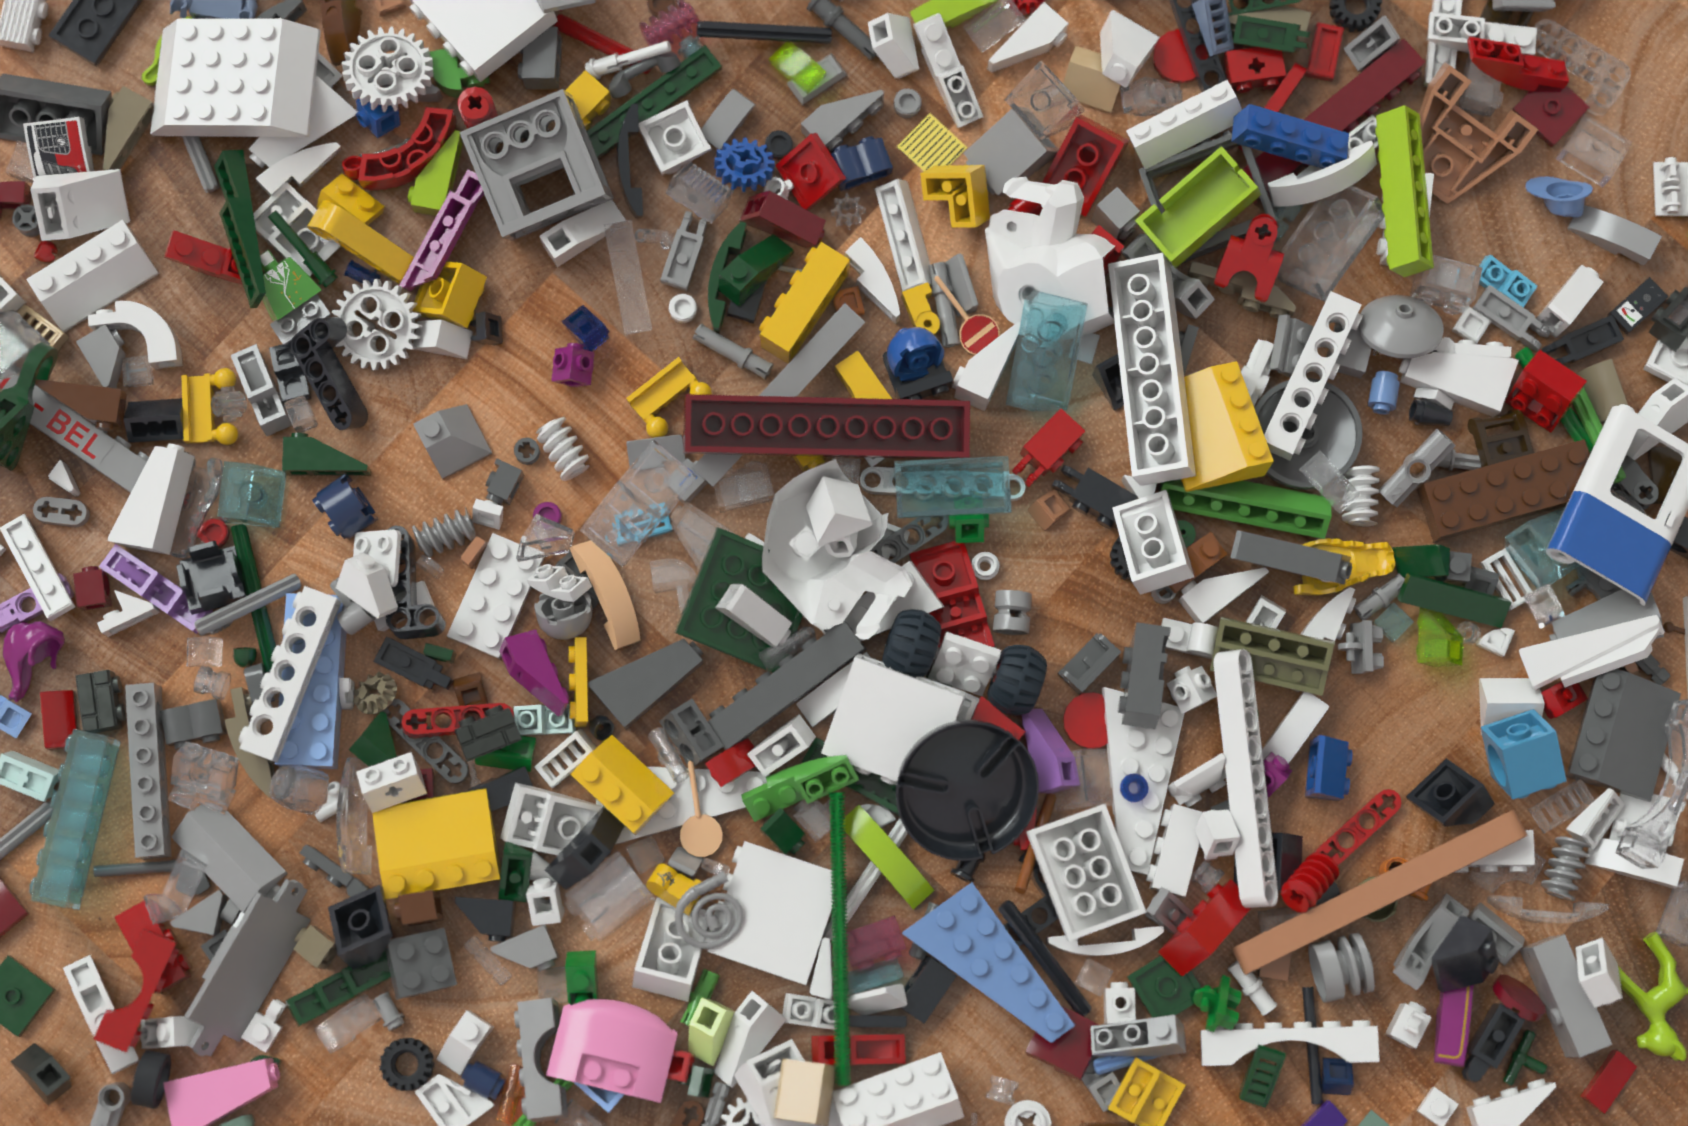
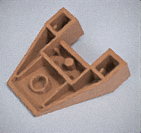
M1445 62L1427 86L1420 110V124L1425 173L1434 174L1432 193L1448 204L1521 153L1538 129L1512 110H1510L1494 132L1455 105L1472 81Z

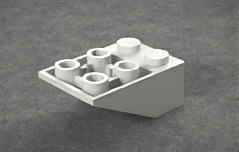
M120 169L36 176L31 186L41 241L70 239L110 228L121 220L125 223L130 222Z
M792 1039L745 1061L734 1074L763 1126H822L774 1118L782 1059L805 1061Z

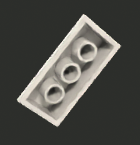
M1228 80L1126 130V133L1146 170L1233 126L1234 116L1242 108Z
M121 220L26 280L55 323L65 333L86 320L88 315H93L96 311L102 310L159 273L132 230Z

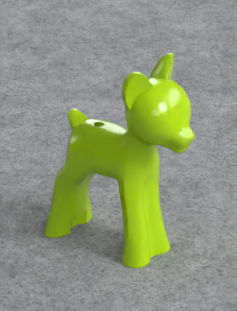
M1656 931L1648 934L1643 940L1660 964L1658 986L1646 993L1618 966L1621 989L1635 1002L1639 1010L1650 1022L1649 1029L1636 1038L1638 1047L1646 1048L1658 1056H1671L1675 1061L1678 1059L1685 1061L1687 1051L1679 1041L1676 1032L1666 1022L1665 1014L1681 1001L1685 995H1688V987H1685L1676 972L1677 962Z

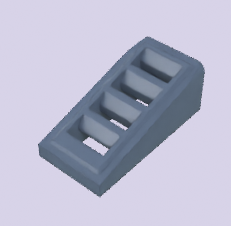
M1199 0L1193 3L1192 7L1210 57L1234 49L1226 0ZM1218 28L1219 33L1215 34L1214 29ZM1222 39L1223 43L1217 45L1216 40Z

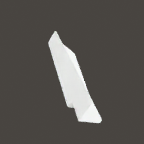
M1653 615L1521 648L1519 653L1534 690L1560 677L1564 687L1647 658L1653 650V641L1657 636L1664 634V629L1658 615Z

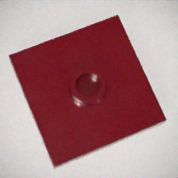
M1539 85L1535 92L1529 91L1512 111L1538 129L1536 134L1552 148L1590 106L1567 86L1562 89Z

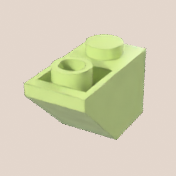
M701 998L689 1024L688 1053H692L696 1058L714 1066L722 1050L735 1011L714 1000Z

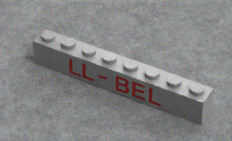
M6 358L2 362L0 361V388L2 390L13 387L20 375L16 372L19 367ZM35 385L32 396L35 408L30 424L131 493L149 456L141 451L136 455L129 450L132 445L118 435L115 439L111 438L106 434L108 431L97 429L96 425L91 424Z

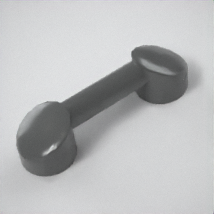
M667 52L642 60L623 71H619L613 77L608 87L612 98H620L629 93L632 87L628 80L657 65L662 73L677 68L680 65L677 54Z

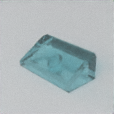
M893 957L846 973L849 974L847 977L849 978L847 980L849 983L846 984L849 985L847 992L853 995L902 979L904 975L898 959Z

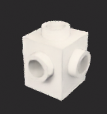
M1187 666L1175 672L1176 679L1167 683L1171 696L1176 701L1182 714L1217 697V693L1211 684V679L1202 666L1191 670L1190 666Z

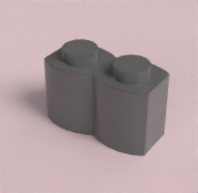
M206 700L160 711L166 745L174 746L175 750L192 747V742L197 740H203V744L220 741L221 735L227 734L221 700Z

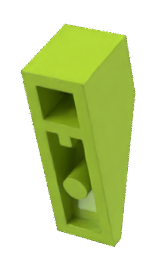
M455 130L418 175L415 186H410L408 202L411 203L414 212L437 216L450 191L453 192L463 146V140L459 133L461 131Z

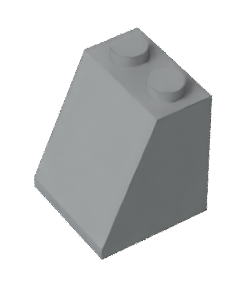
M1011 109L963 154L968 159L966 161L967 165H985L987 190L993 195L1005 196L1006 194L1003 193V189L1008 180L1015 177L1029 178L1051 161L1059 149L1026 110Z

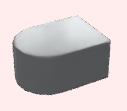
M263 663L244 668V676L252 703L255 699L259 700L263 691L260 688L265 675Z

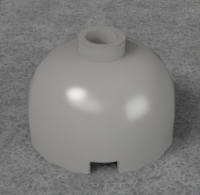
M587 592L574 602L559 600L542 593L539 596L540 601L538 603L535 602L534 608L538 624L549 637L561 640L575 638L582 634L591 622L592 603Z

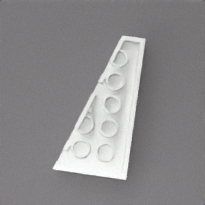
M1103 687L1102 695L1105 705L1104 715L1108 739L1107 753L1116 834L1130 870L1135 873L1148 875L1184 713L1182 714L1178 706L1162 702L1156 729L1122 725V713H1118V703L1120 696H1124V692Z
M647 767L675 794L636 836L625 826L616 844L681 827L686 820L695 816L688 768ZM694 769L701 814L716 817L746 808L741 794L767 783L766 777L770 776V773L764 777L761 772L748 771L731 783L720 787L718 782L712 778L709 769ZM596 799V804L601 805L603 807V805Z

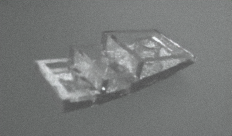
M653 440L613 486L580 531L623 567L628 563L640 545L648 540L659 523L667 518L697 476Z

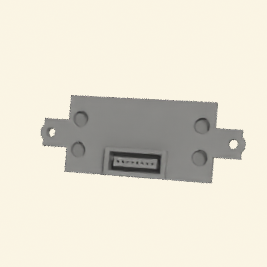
M285 879L274 900L257 892L237 927L231 926L202 976L205 979L204 984L185 1014L187 1019L200 1024L188 1045L198 1055H208L211 1057L223 1035L236 1041H241L243 1033L256 1012H258L297 944L294 941L303 927L306 928L311 920L296 912L308 891L300 882Z

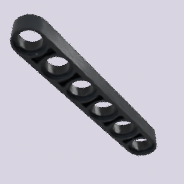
M1169 0L1201 93L1213 87L1207 85L1204 81V75L1208 71H1212L1218 76V83L1216 85L1226 81L1218 55L1211 57L1209 55L1206 60H1200L1195 55L1197 46L1203 45L1206 47L1201 30L1197 34H1191L1186 29V22L1188 20L1194 19L1197 21L1192 4L1199 0H1191L1188 8L1180 7L1177 0Z

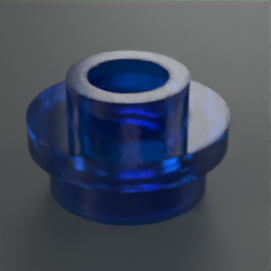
M1129 774L1120 782V793L1129 802H1139L1148 793V783L1139 774ZM1131 783H1135L1138 786V791L1135 794L1129 791Z

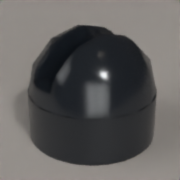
M597 715L590 721L589 729L596 739L605 740L612 735L614 724L608 717ZM602 724L604 728L600 731L598 727Z

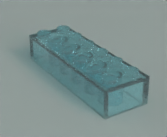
M73 729L72 735L67 737L65 743V752H68L66 761L61 764L58 771V780H61L58 792H54L51 799L52 817L51 820L46 822L43 834L46 837L44 849L41 848L37 855L36 864L39 866L37 877H33L30 883L29 894H32L31 901L76 910L80 909L118 756L120 741L109 736Z

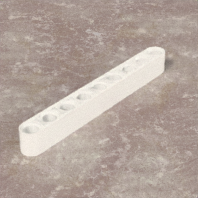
M1246 649L1219 652L1214 657V672L1223 753L1225 756L1230 814L1240 835L1239 842L1234 850L1239 896L1245 908L1270 907L1277 903L1278 887L1252 660Z

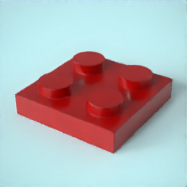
M812 133L775 165L784 181L790 180L793 183L791 191L800 206L806 210L812 209L846 179L817 133Z

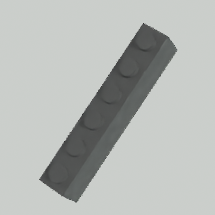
M846 621L830 629H824L826 634L820 639L816 640L813 637L801 646L803 651L797 656L788 655L778 663L780 668L771 674L767 671L755 680L757 683L755 687L749 691L744 688L732 697L734 702L725 708L721 705L709 714L712 719L708 723L718 736L725 750L747 739L851 662L857 654H862L867 650Z

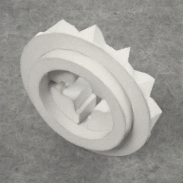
M1031 1100L1017 1102L1008 1110L1004 1123L1005 1126H1023L1017 1116L1019 1115L1027 1119L1034 1113L1036 1114L1033 1117L1032 1123L1035 1126H1051V1119L1048 1111L1041 1104Z

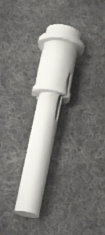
M665 41L623 55L614 53L597 60L591 58L585 64V68L596 80H599L602 75L621 71L622 66L670 52L671 45L669 41Z

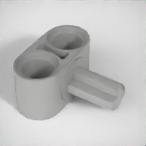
M338 577L330 584L332 590L345 606L338 613L337 619L348 634L354 635L374 621L376 617L336 589Z

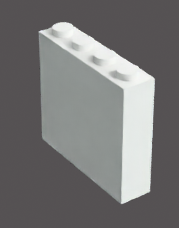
M410 0L412 5L409 7L418 20L424 18L428 23L426 28L435 39L440 37L445 42L443 47L452 58L457 56L462 61L459 64L469 77L474 75L480 82L558 21L554 12L543 14L536 0Z
M859 653L853 660L821 754L828 757L847 755L857 772L870 775V772L880 775L882 781L896 785L899 769L909 750L928 732L944 724L957 721L966 692L925 677L914 678L892 670L890 667L887 668L882 661Z
M745 841L743 847L737 846L732 860V862L737 864L734 874L728 873V882L724 883L723 890H726L727 894L737 899L743 909L742 925L739 932L729 942L720 947L708 949L707 952L806 985L832 909V871ZM726 900L724 902L718 901V903L729 907L731 910L732 925L720 937L711 939L706 937L705 943L714 942L725 937L734 928L737 913L733 904ZM715 910L714 914H716L721 925L715 930H710L709 928L708 931H717L726 922L724 911Z

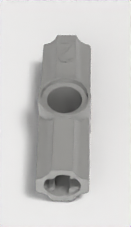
M1436 429L1414 453L1409 454L1404 459L1403 465L1379 489V492L1392 505L1398 507L1420 483L1428 480L1431 471L1456 445L1442 431ZM1417 462L1424 464V469L1420 473L1414 474L1410 472L1412 464Z

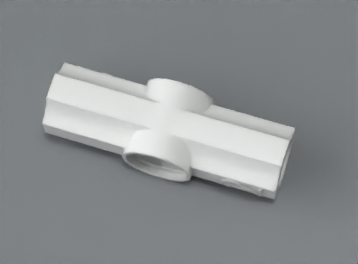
M1259 339L1254 345L1246 366L1244 365L1241 370L1253 406L1257 399H1260L1270 377L1268 375L1271 370L1270 363L1274 344Z

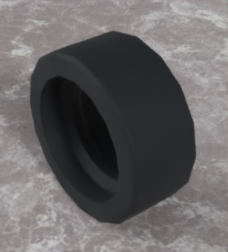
M146 1050L143 1053L133 1079L131 1090L132 1104L156 1109L160 1105L165 1094L163 1083L168 1082L170 1076L171 1057L169 1054Z

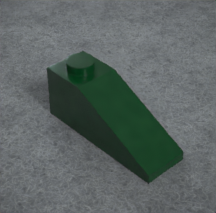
M775 234L770 235L738 255L719 274L718 291L739 307L794 253V249Z
M292 433L291 437H283L282 471L287 476H342L343 474L348 476H371V469L368 465L312 437H308L307 433Z

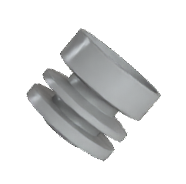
M1359 933L1350 934L1348 940L1345 936L1338 937V951L1335 950L1330 940L1309 944L1308 954L1313 979L1320 998L1324 1003L1343 999L1345 997L1346 984L1353 996L1360 995V987L1364 993L1374 991L1372 959Z

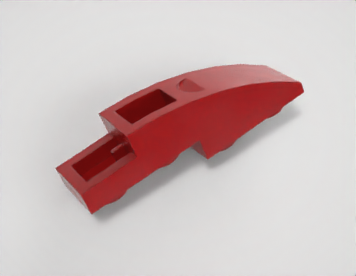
M1475 37L1467 39L1471 61L1478 69L1499 82L1535 92L1539 85L1564 89L1569 83L1565 61L1522 54L1520 45Z
M175 230L171 232L164 255L165 259L189 266L191 270L243 285L230 247L227 249Z

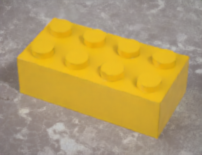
M823 242L820 243L817 249L815 247L811 248L804 260L807 262L802 272L800 270L795 272L789 283L792 285L787 294L782 293L774 305L776 308L772 317L766 316L759 327V331H761L759 335L761 348L787 364L795 357L849 275L850 259Z

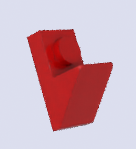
M1561 681L1541 692L1545 702L1544 712L1549 719L1556 718L1588 700L1579 682L1564 687Z

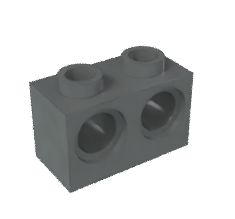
M693 698L669 712L659 721L687 765L689 761H692L695 767L723 747V744Z

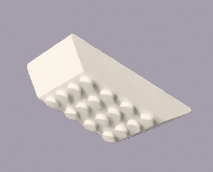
M285 19L175 20L163 29L150 134L152 136L309 137L321 31L317 28Z

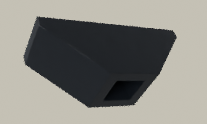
M603 806L550 863L545 871L567 890L592 874L612 852L625 826Z

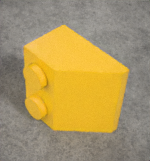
M446 262L436 280L420 285L414 302H417V306L412 311L413 313H421V316L432 320H444L462 328H468L469 323L474 317V310L479 297L484 291L487 277L463 263Z

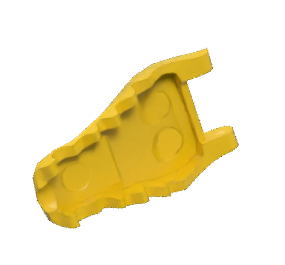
M1325 538L1302 544L1351 557L1352 571L1350 577L1346 579L1345 585L1335 582H1323L1317 578L1302 575L1303 584L1293 586L1294 594L1318 596L1332 594L1369 578L1389 574L1395 568L1394 551L1388 542L1365 544L1364 542Z

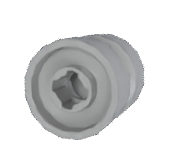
M1017 590L996 591L995 608L998 610V613L994 615L993 632L1008 635L1029 634L1030 617L1026 613L1031 610L1032 594ZM1010 613H1015V617H1010Z

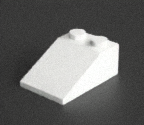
M1015 323L973 356L965 368L959 367L952 388L956 389L954 398L961 401H970V405L983 411L986 410L1017 343L1022 323Z
M1166 490L1112 508L1131 580L1140 595L1194 577L1188 552Z
M657 897L634 970L632 987L688 1002L702 948H695L683 940L677 931L674 918L676 908ZM700 909L698 913L699 925L707 931L709 927L705 920L707 918V910ZM692 912L689 916L684 913L683 925L688 935L696 941L705 942L706 937L701 936L693 927L691 921Z

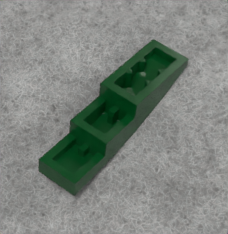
M385 950L379 959L354 970L347 966L341 969L340 972L314 984L311 988L287 999L285 1003L297 1026L300 1027L390 979L391 975Z

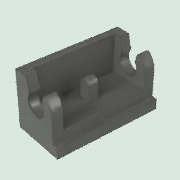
M1096 633L1057 674L1080 695L1120 655L1121 651L1104 635Z

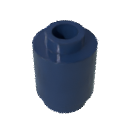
M476 1061L474 1065L469 1063L461 1076V1079L465 1081L463 1087L485 1099L491 1098L496 1100L506 1082V1079L501 1077V1073L479 1061Z

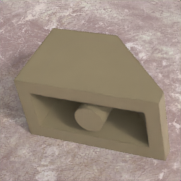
M310 925L308 929L303 927L294 940L297 943L294 950L316 968L327 969L337 955L335 940L314 925Z

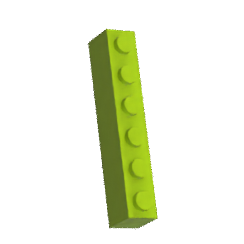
M1404 105L1376 115L1377 127L1375 133L1379 144L1378 161L1381 167L1380 186L1383 190L1384 201L1382 211L1385 215L1386 224L1384 235L1388 247L1387 264L1389 270L1407 277L1432 269L1434 264L1420 114Z

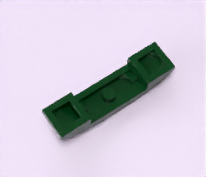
M740 222L734 227L723 241L714 259L709 277V315L713 331L718 334L721 332L727 309L726 302L718 300L720 292L718 291L719 274L726 268L729 254L737 256L741 254L747 233V223Z

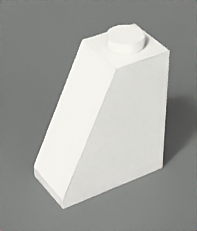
M1112 10L1100 32L1102 74L1127 88L1150 57L1160 37Z
M1581 265L1536 317L1537 320L1549 327L1552 336L1556 338L1600 288L1603 281L1599 278V274L1594 269Z
M731 584L715 607L770 646L777 647L778 644L782 645L791 633L789 627L792 622L743 584Z

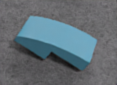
M1491 254L1485 256L1471 277L1484 288L1491 285L1523 308L1537 288L1536 284L1518 270L1511 271Z

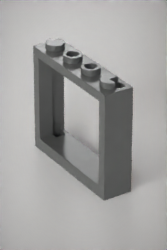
M1225 131L1222 134L1223 137L1213 141L1212 138H1207L1197 143V147L1187 151L1185 149L1146 170L1144 167L1138 169L1151 206L1155 204L1161 214L1165 212L1159 202L1160 197L1153 179L1207 159L1221 146L1226 151L1240 146V144L1231 142L1232 131ZM1241 145L1253 180L1260 190V199L1265 213L1273 216L1279 227L1278 219L1253 150L1250 147ZM1251 220L1217 232L1181 264L1226 247L1231 235L1244 239ZM1263 224L1261 228L1256 227L1259 229V234L1269 231L1267 224Z

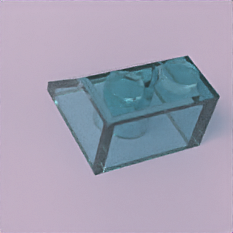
M224 461L217 517L224 523L280 528L286 474L280 470L255 464Z

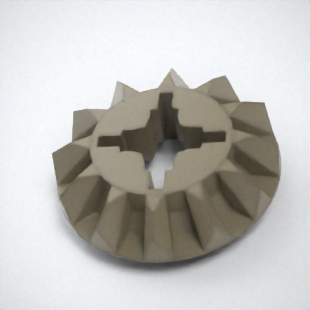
M378 672L375 676L368 674L365 682L359 681L360 688L353 691L355 695L353 702L365 714L379 713L393 702L397 693L396 682L389 674L384 675L381 672ZM373 689L378 690L380 695L370 694V691Z

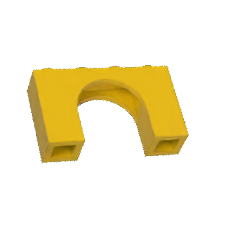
M856 351L835 365L836 375L852 398L892 399L859 351ZM792 456L803 472L824 464L825 461L823 459L826 458Z

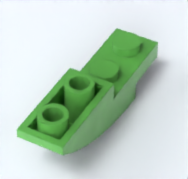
M847 755L830 756L804 762L767 776V783L743 793L741 796L752 819L756 822L776 813L779 808L784 809L804 799L807 804L828 795L829 792H834L858 781L859 777Z

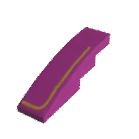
M1474 985L1447 992L1440 991V1004L1436 1012L1434 1063L1458 1067L1464 1066Z

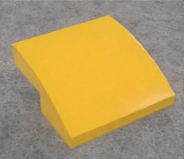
M1135 1057L1108 1109L1138 1126H1164L1185 1084Z

